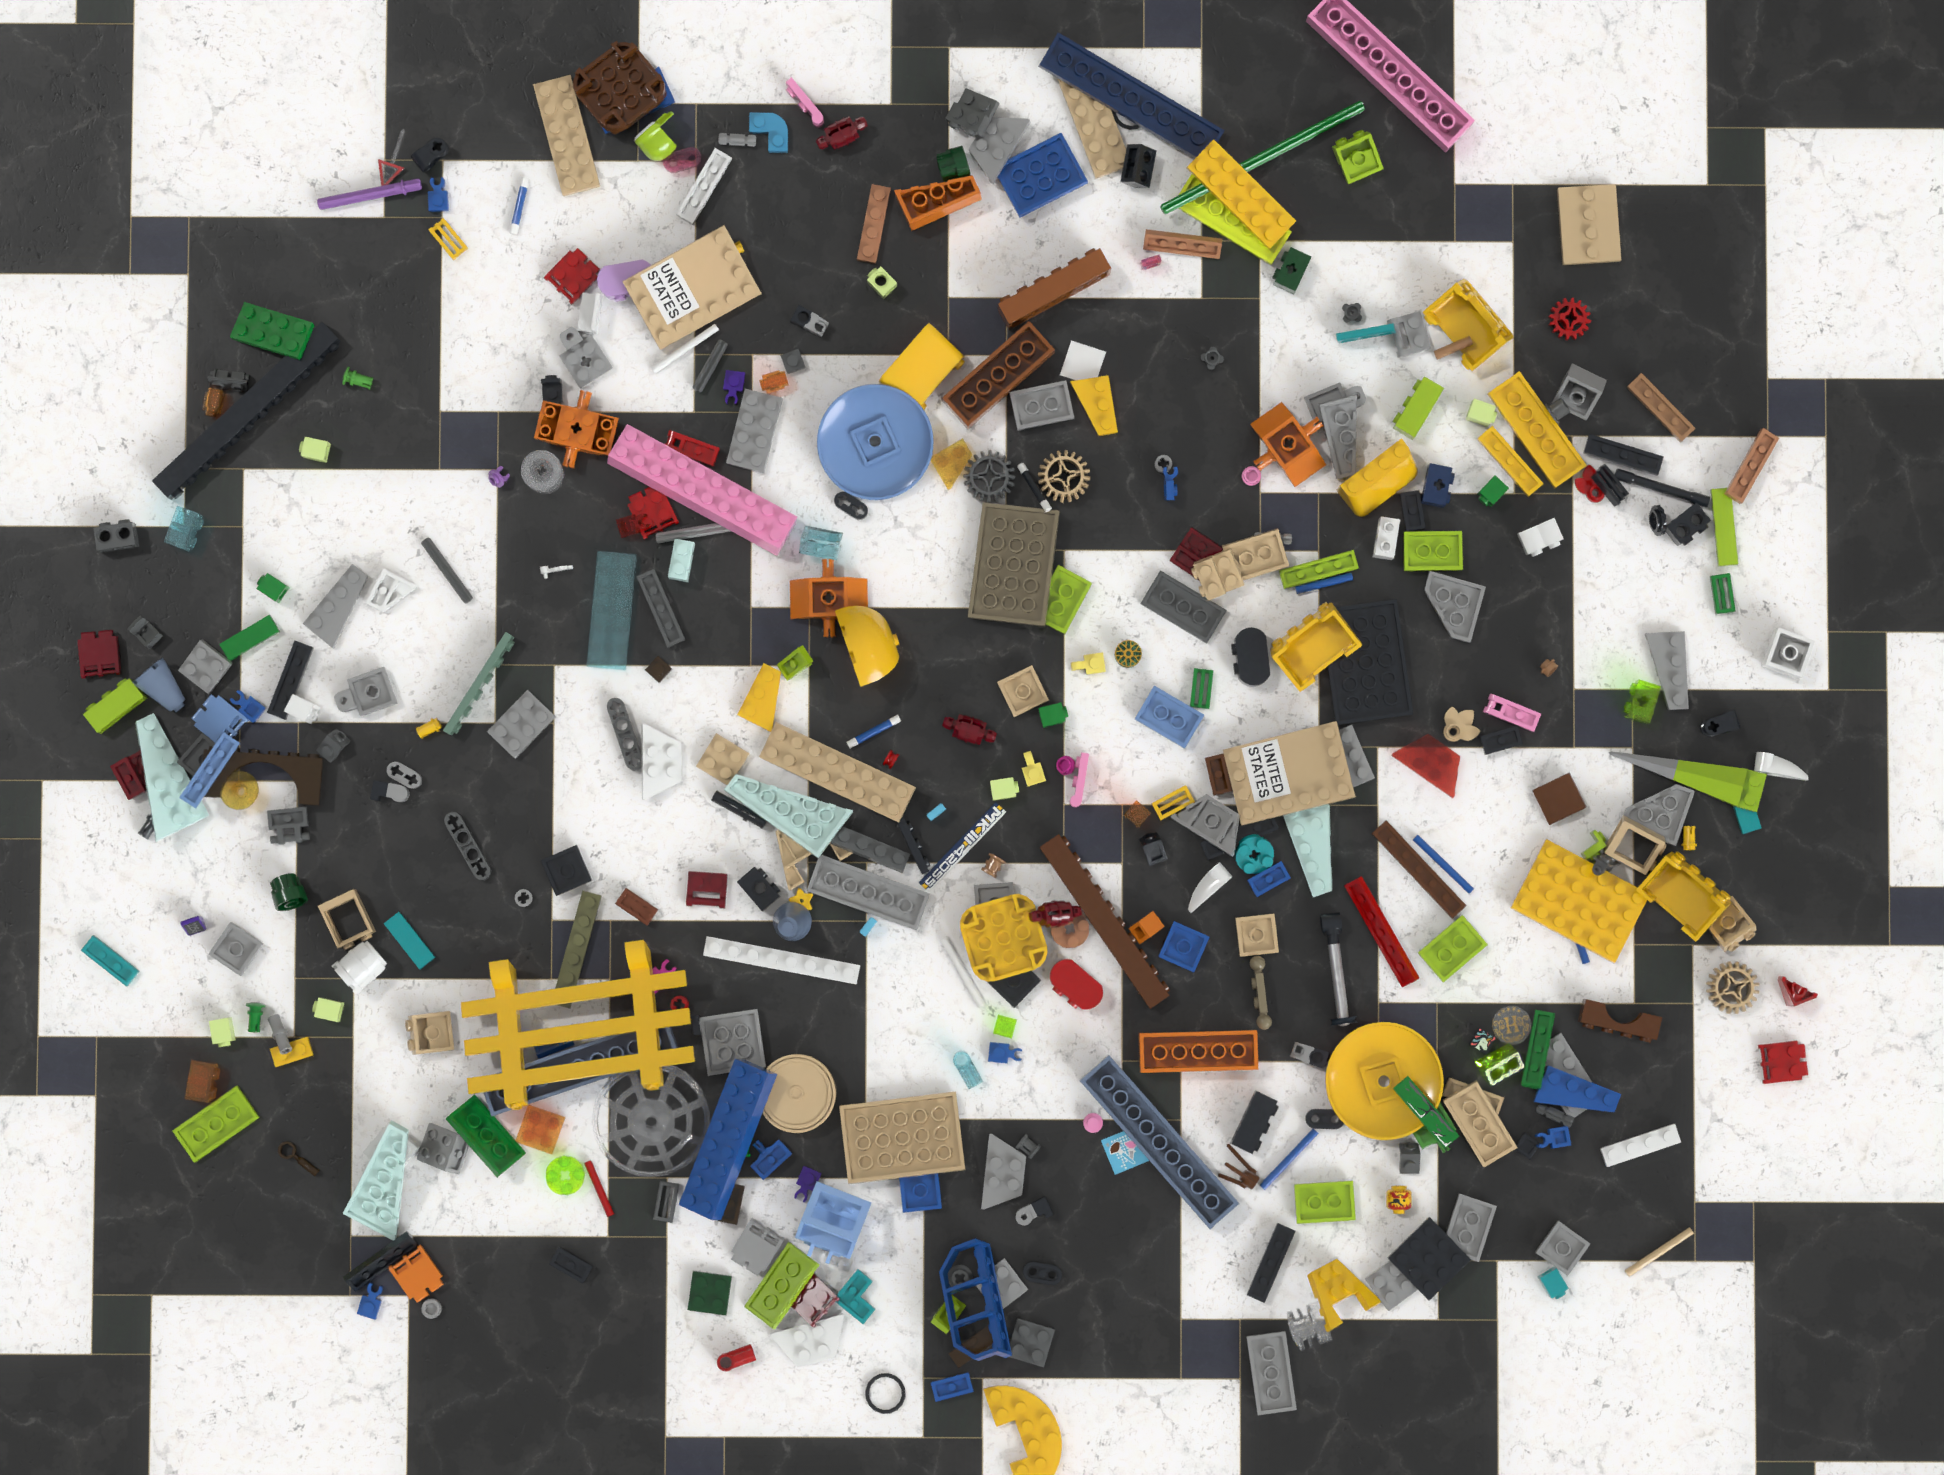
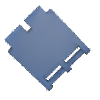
M212 694L202 704L207 710L204 711L202 708H199L192 717L196 722L194 726L215 743L223 732L227 735L231 733L230 737L237 736V731L245 722L249 721L221 696L218 695L216 698Z

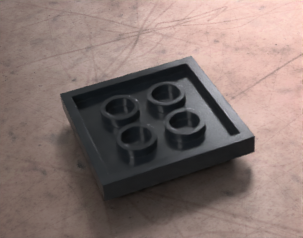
M1430 1217L1387 1257L1428 1301L1471 1260Z

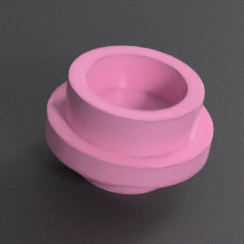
M1249 466L1243 470L1242 480L1246 485L1254 486L1259 483L1261 472L1258 468Z
M1090 1113L1084 1118L1083 1125L1088 1132L1095 1133L1102 1128L1103 1120L1100 1115Z

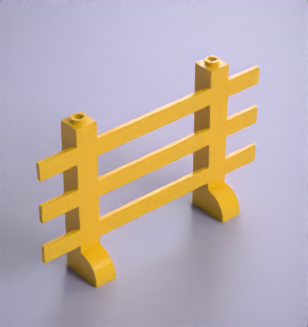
M644 940L625 942V952L631 978L518 994L516 969L508 959L489 962L495 997L461 1002L462 1018L497 1014L499 1035L464 1040L465 1056L500 1051L502 1073L467 1078L468 1094L504 1090L505 1105L511 1108V1110H520L523 1106H528L526 1086L640 1070L641 1085L644 1089L649 1091L658 1090L659 1087L664 1086L662 1067L695 1062L693 1046L660 1050L658 1031L659 1028L691 1024L690 1009L684 1008L657 1012L655 1001L656 990L687 986L686 971L681 970L653 975L651 951ZM629 994L633 995L634 1016L521 1032L520 1010ZM636 1032L638 1054L525 1070L523 1048Z

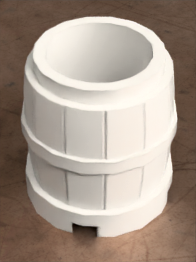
M366 941L365 943L361 942L348 951L332 967L357 995L363 990V987L374 981L384 971L387 963L375 948Z

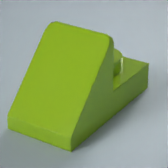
M802 645L779 662L777 666L788 681L810 667L813 660Z
M952 1295L957 1320L966 1305ZM944 1302L933 1316L931 1323L947 1334L950 1326Z

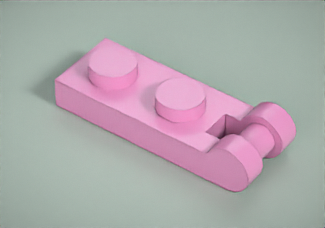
M791 77L786 81L787 89L785 90L791 98H797L800 102L798 106L804 113L808 112L810 114L813 125L817 128L822 127L824 124L822 113Z
M1494 694L1489 695V703L1484 707V713L1531 732L1535 731L1541 713ZM1496 703L1502 705L1500 711L1495 710Z
M1081 752V756L1076 757L1075 768L1079 769L1078 775L1073 777L1072 787L1076 788L1075 795L1070 798V805L1072 807H1079L1082 802L1089 758L1088 753Z

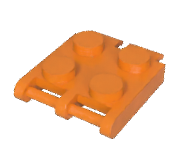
M421 1244L417 1246L418 1249L408 1256H403V1259L397 1264L388 1267L409 1299L414 1298L417 1303L429 1295L426 1290L427 1287L431 1292H434L444 1285L440 1279L443 1277L442 1273ZM419 1252L421 1253V1254H419L417 1257H415L414 1259L410 1260V1258H412L413 1256H415L417 1253H419ZM406 1262V1264H405L403 1267H401V1268L398 1269L397 1271L395 1270L396 1268H398L399 1266H401L403 1263Z

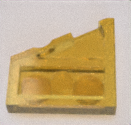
M963 438L931 458V463L947 490L952 488L968 460L972 457V453Z

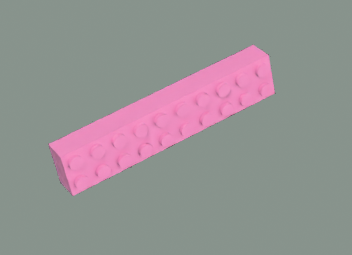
M1322 0L1307 16L1306 22L1445 153L1474 123L1475 120L1349 1Z
M628 424L608 455L607 464L778 556L796 525L797 516Z

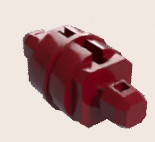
M850 116L844 117L824 128L826 136L822 135L817 138L816 143L819 149L827 148L829 144H831L834 150L841 148L859 138L860 136L857 131L865 129L868 124L864 117H859L854 122Z
M959 714L957 720L952 717H945L942 725L946 729L954 730L952 737L972 744L980 745L982 739L987 742H994L997 735L995 731L985 729L987 722L967 715Z
M1053 900L1043 903L1037 910L1030 912L1029 920L1031 922H1039L1040 926L1047 928H1058L1059 926H1066L1069 922L1073 921V918L1082 915V910L1079 906H1072L1070 902Z

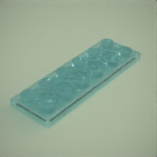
M597 551L587 667L626 670L636 554Z

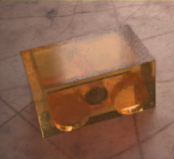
M191 1060L185 1099L210 1103L212 1099H215L217 1088L214 1087L215 1080H218L220 1075L218 1063Z

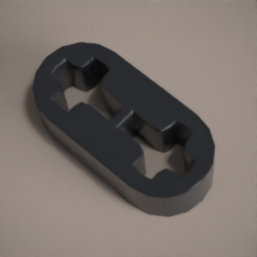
M839 492L835 495L834 503L838 509L856 520L865 519L868 514V508L863 502L846 492ZM846 496V501L850 503V506L846 504L839 505L838 498ZM852 506L856 508L862 506L864 514L856 516V511L852 509Z

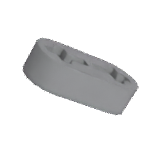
M392 762L388 765V776L404 786L416 789L422 784L421 775L404 764ZM399 765V770L404 774L402 776L399 774L392 775V767ZM406 775L411 777L416 775L417 784L413 783L410 785V780L405 778Z

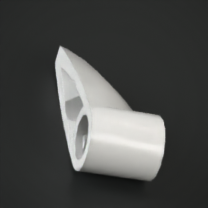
M1756 753L1754 771L1770 776L1808 780V775L1792 762L1774 756L1771 753Z
M1220 862L1202 878L1194 890L1188 907L1190 913L1196 910L1233 877Z

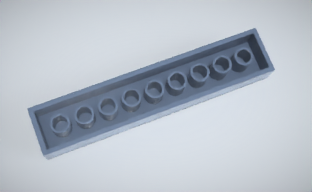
M659 1028L660 1050L678 1048L672 1028ZM636 1032L606 1036L524 1064L525 1070L638 1054ZM619 1073L526 1086L528 1104ZM504 1090L484 1092L491 1117L511 1110V1108L505 1105Z
M1107 1055L1079 1080L1209 1229L1214 1227L1239 1204L1110 1055Z

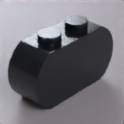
M1253 627L1243 629L1235 637L1234 644H1231L1232 655L1236 656V663H1233L1234 675L1238 674V680L1242 684L1256 687L1263 684L1270 676L1267 639L1265 633L1260 629Z

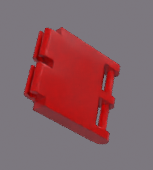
M578 248L574 252L570 250L544 277L546 281L549 280L557 288L556 290L559 293H563L569 299L571 305L597 280L598 276L596 274L600 271V268L591 260L584 264L588 257ZM553 276L561 285H559L551 277ZM564 288H566V289L573 295V297H571V296L564 290Z
M651 487L644 489L647 496L643 497L641 491L629 496L628 498L631 503L627 504L644 540L647 539V536L657 531L662 532L664 528L674 523L676 525L679 524L667 496ZM673 518L672 521H669V522H667V523L661 525V523H663V522H665V521H667V520ZM657 525V528L652 529V530H650V531H648V532L645 533L646 530H648V529H650V528H652V527H654V526Z
M1798 1041L1758 1045V1049L1761 1050L1762 1062H1760V1066H1763V1084L1802 1080V1076L1808 1075L1807 1061L1800 1062V1058H1806L1805 1044H1798ZM1764 1048H1766L1768 1062H1766ZM1767 1066L1769 1067L1770 1079H1768Z

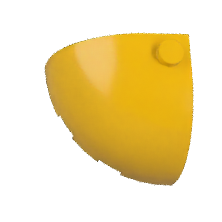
M848 606L835 610L860 687L875 682L887 675L899 660L896 646L900 644L897 635H892L886 619L877 611L864 606Z

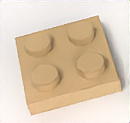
M1032 665L997 682L1013 717L1049 701Z
M716 733L696 767L728 785L735 774H738L750 753Z
M1275 914L1235 918L1240 957L1279 952Z

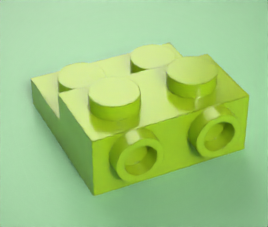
M1364 130L1353 133L1354 137L1348 140L1341 138L1335 141L1336 145L1332 146L1347 184L1384 169L1371 133L1364 132Z

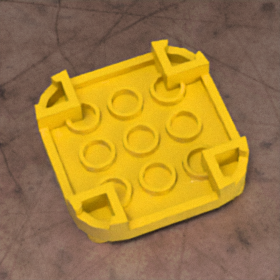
M1012 894L974 905L962 914L960 920L962 937L971 968L979 979L988 982L1001 980L1035 970L1045 962L1048 953L1046 941L1039 922H1031L1029 920V913L1035 911L1036 907L1027 896Z

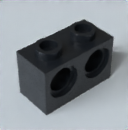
M1127 144L1120 182L1134 188H1150L1157 150L1143 144Z
M1696 502L1666 525L1667 529L1665 531L1677 546L1681 544L1685 546L1693 540V534L1696 532L1701 534L1708 528L1707 524L1711 520ZM1693 515L1700 518L1699 525L1693 524L1691 520ZM1677 527H1682L1684 529V537H1680L1677 535Z

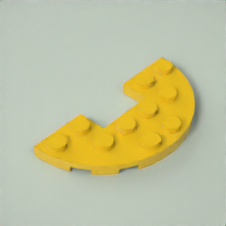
M1008 1385L983 1388L996 1427L1015 1420L1028 1457L1009 1463L1013 1475H1054L1061 1458L1062 1440L1058 1423L1049 1407L1033 1393L1022 1388Z

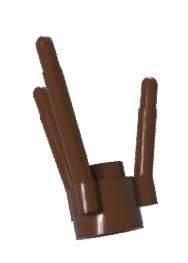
M1227 1144L1228 1149L1247 1170L1241 1172L1225 1162V1166L1238 1174L1240 1178L1236 1180L1220 1173L1218 1177L1235 1183L1244 1189L1248 1187L1252 1190L1260 1178L1256 1175L1257 1171L1230 1144Z

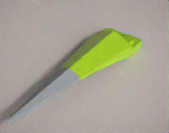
M1609 752L1612 756L1662 775L1737 808L1757 813L1767 774L1745 768Z

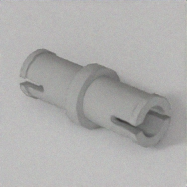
M280 1015L270 1016L267 1020L271 1026L272 1037L277 1042L280 1054L291 1052L292 1047L287 1038L288 1032L283 1027Z

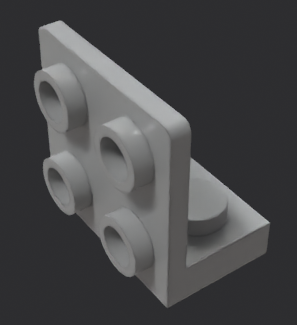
M429 1123L417 1160L445 1172L459 1174L469 1145L458 1133Z

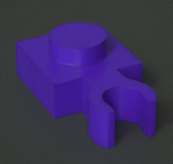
M726 370L723 390L729 391L725 397L726 404H728L730 397H734V405H737V392L743 393L745 372Z
M803 1166L796 1182L801 1188L795 1193L794 1198L796 1199L799 1193H803L805 1195L803 1202H805L808 1198V1189L813 1191L822 1173Z

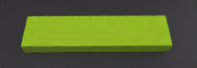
M1727 488L1710 490L1718 566L1738 565L1732 499L1724 494Z
M1354 550L1285 568L1279 570L1283 589L1357 570L1359 567Z

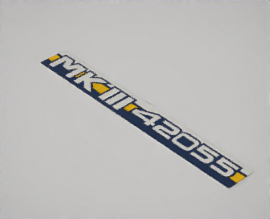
M995 802L919 881V884L930 892L1006 811Z

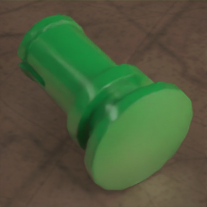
M259 1002L246 1003V1006L250 1007L247 1011V1014H249L247 1031L260 1032L261 1015H263L261 1008L266 1007V1005Z

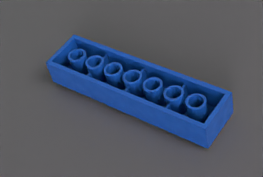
M745 1059L734 1060L679 1202L680 1206L710 1220L722 1219L777 1077L776 1073Z

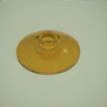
M236 771L225 783L221 799L232 809H246L258 797V783L251 774L244 771ZM243 788L244 793L239 795V790Z

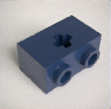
M1428 464L1421 496L1422 504L1441 508L1446 503L1449 504L1451 492H1448L1449 484L1453 485L1455 473H1452V467ZM1438 481L1443 486L1439 490H1437V486H1434Z

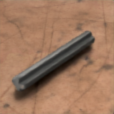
M429 537L421 542L422 546L465 604L469 603L473 599L470 592Z

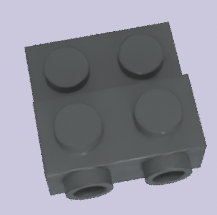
M965 88L958 103H953L945 119L949 122L948 126L955 130L960 128L969 136L974 137L977 135L983 137L1000 103L997 100Z

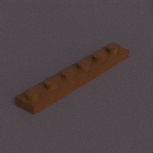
M1387 820L1371 833L1451 919L1467 906Z

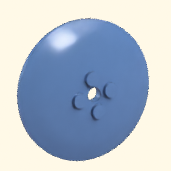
M866 384L846 391L828 407L818 428L817 449L824 471L840 489L861 499L884 500L906 492L922 478L930 464L933 453V431L926 412L912 396L889 385ZM878 436L881 442L879 445L873 446L869 442L870 438Z

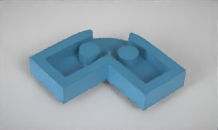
M750 113L749 132L769 133L768 152L788 153V128L785 121L774 113Z

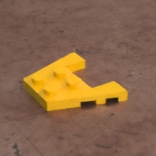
M1338 1259L1307 1275L1315 1299L1318 1298L1321 1307L1319 1312L1321 1316H1324L1326 1322L1324 1327L1327 1332L1343 1323L1334 1310L1333 1305L1355 1294L1365 1311L1381 1303L1380 1299Z

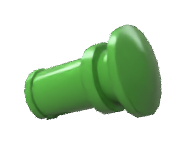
M348 366L344 372L342 384L345 385L348 382L352 386L355 384L370 390L373 377L358 374L355 370L353 372L349 371L350 367Z

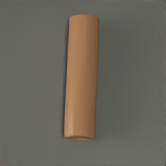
M1470 336L1435 350L1434 354L1438 360L1469 347L1473 343Z

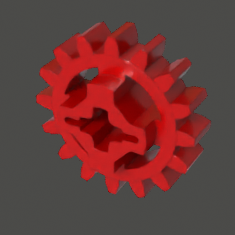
M1564 298L1562 304L1559 301L1556 303L1557 308H1551L1550 311L1554 314L1548 316L1549 319H1552L1549 326H1554L1552 333L1559 332L1558 338L1564 335L1565 340H1568L1570 336L1573 340H1576L1577 334L1582 337L1584 335L1582 330L1587 331L1589 329L1586 324L1591 323V320L1587 319L1591 313L1585 312L1587 305L1580 306L1581 300L1574 303V298H1571L1569 302ZM1567 307L1565 313H1560V314H1559V311H1560L1562 308ZM1569 314L1571 316V319H1573L1570 325L1569 320L1565 319ZM1558 323H1561V325L1564 327V330L1559 326ZM1581 325L1579 329L1572 331L1573 326Z

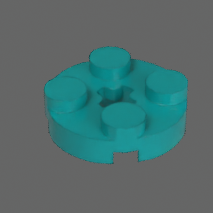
M1252 834L1240 840L1237 849L1235 848L1234 857L1238 866L1245 873L1257 874L1272 866L1274 850L1266 838ZM1253 850L1259 852L1256 858L1249 857Z

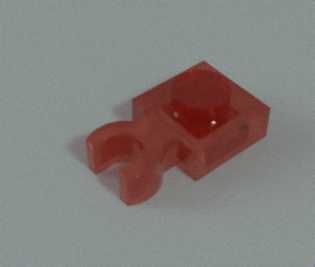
M633 514L616 519L621 538L641 533L640 529L650 527V524L645 525L642 522V519L647 517V514L638 516Z

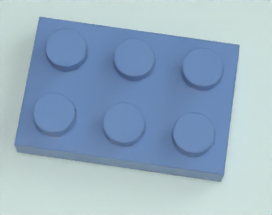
M1154 686L1134 720L1185 749L1203 719L1204 714Z

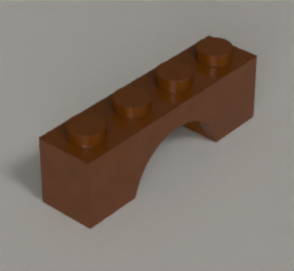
M1583 999L1578 1022L1583 1023L1582 1027L1594 1029V1026L1602 1027L1601 1031L1611 1034L1615 1030L1621 1032L1620 1036L1628 1038L1636 1035L1640 1036V1041L1651 1043V1040L1658 1039L1662 1017L1639 1013L1631 1022L1621 1024L1614 1021L1608 1015L1605 1003Z

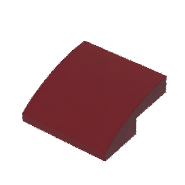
M1191 527L1169 561L1193 576L1191 569L1194 568V562L1222 552L1223 547Z
M141 750L110 766L128 800L147 792Z

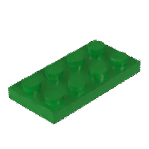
M244 302L230 338L300 360L315 325L303 319Z
M473 1095L446 1118L448 1123L497 1178L526 1154L494 1116L491 1117L490 1111L476 1095Z

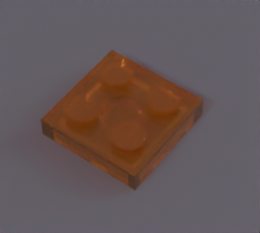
M528 1105L515 1142L553 1155L566 1117Z

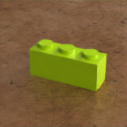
M1425 376L1422 380L1418 379L1412 388L1415 390L1412 397L1407 396L1402 405L1405 409L1402 414L1398 412L1392 421L1395 423L1393 429L1411 440L1416 437L1444 390L1442 386Z
M123 679L117 684V688L114 691L109 690L101 696V701L97 704L94 702L86 708L87 711L83 715L97 733L102 734L147 699L143 691L132 683L133 679Z

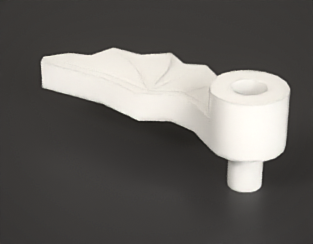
M573 565L550 569L548 566L540 567L544 579L548 578L547 573L573 569Z

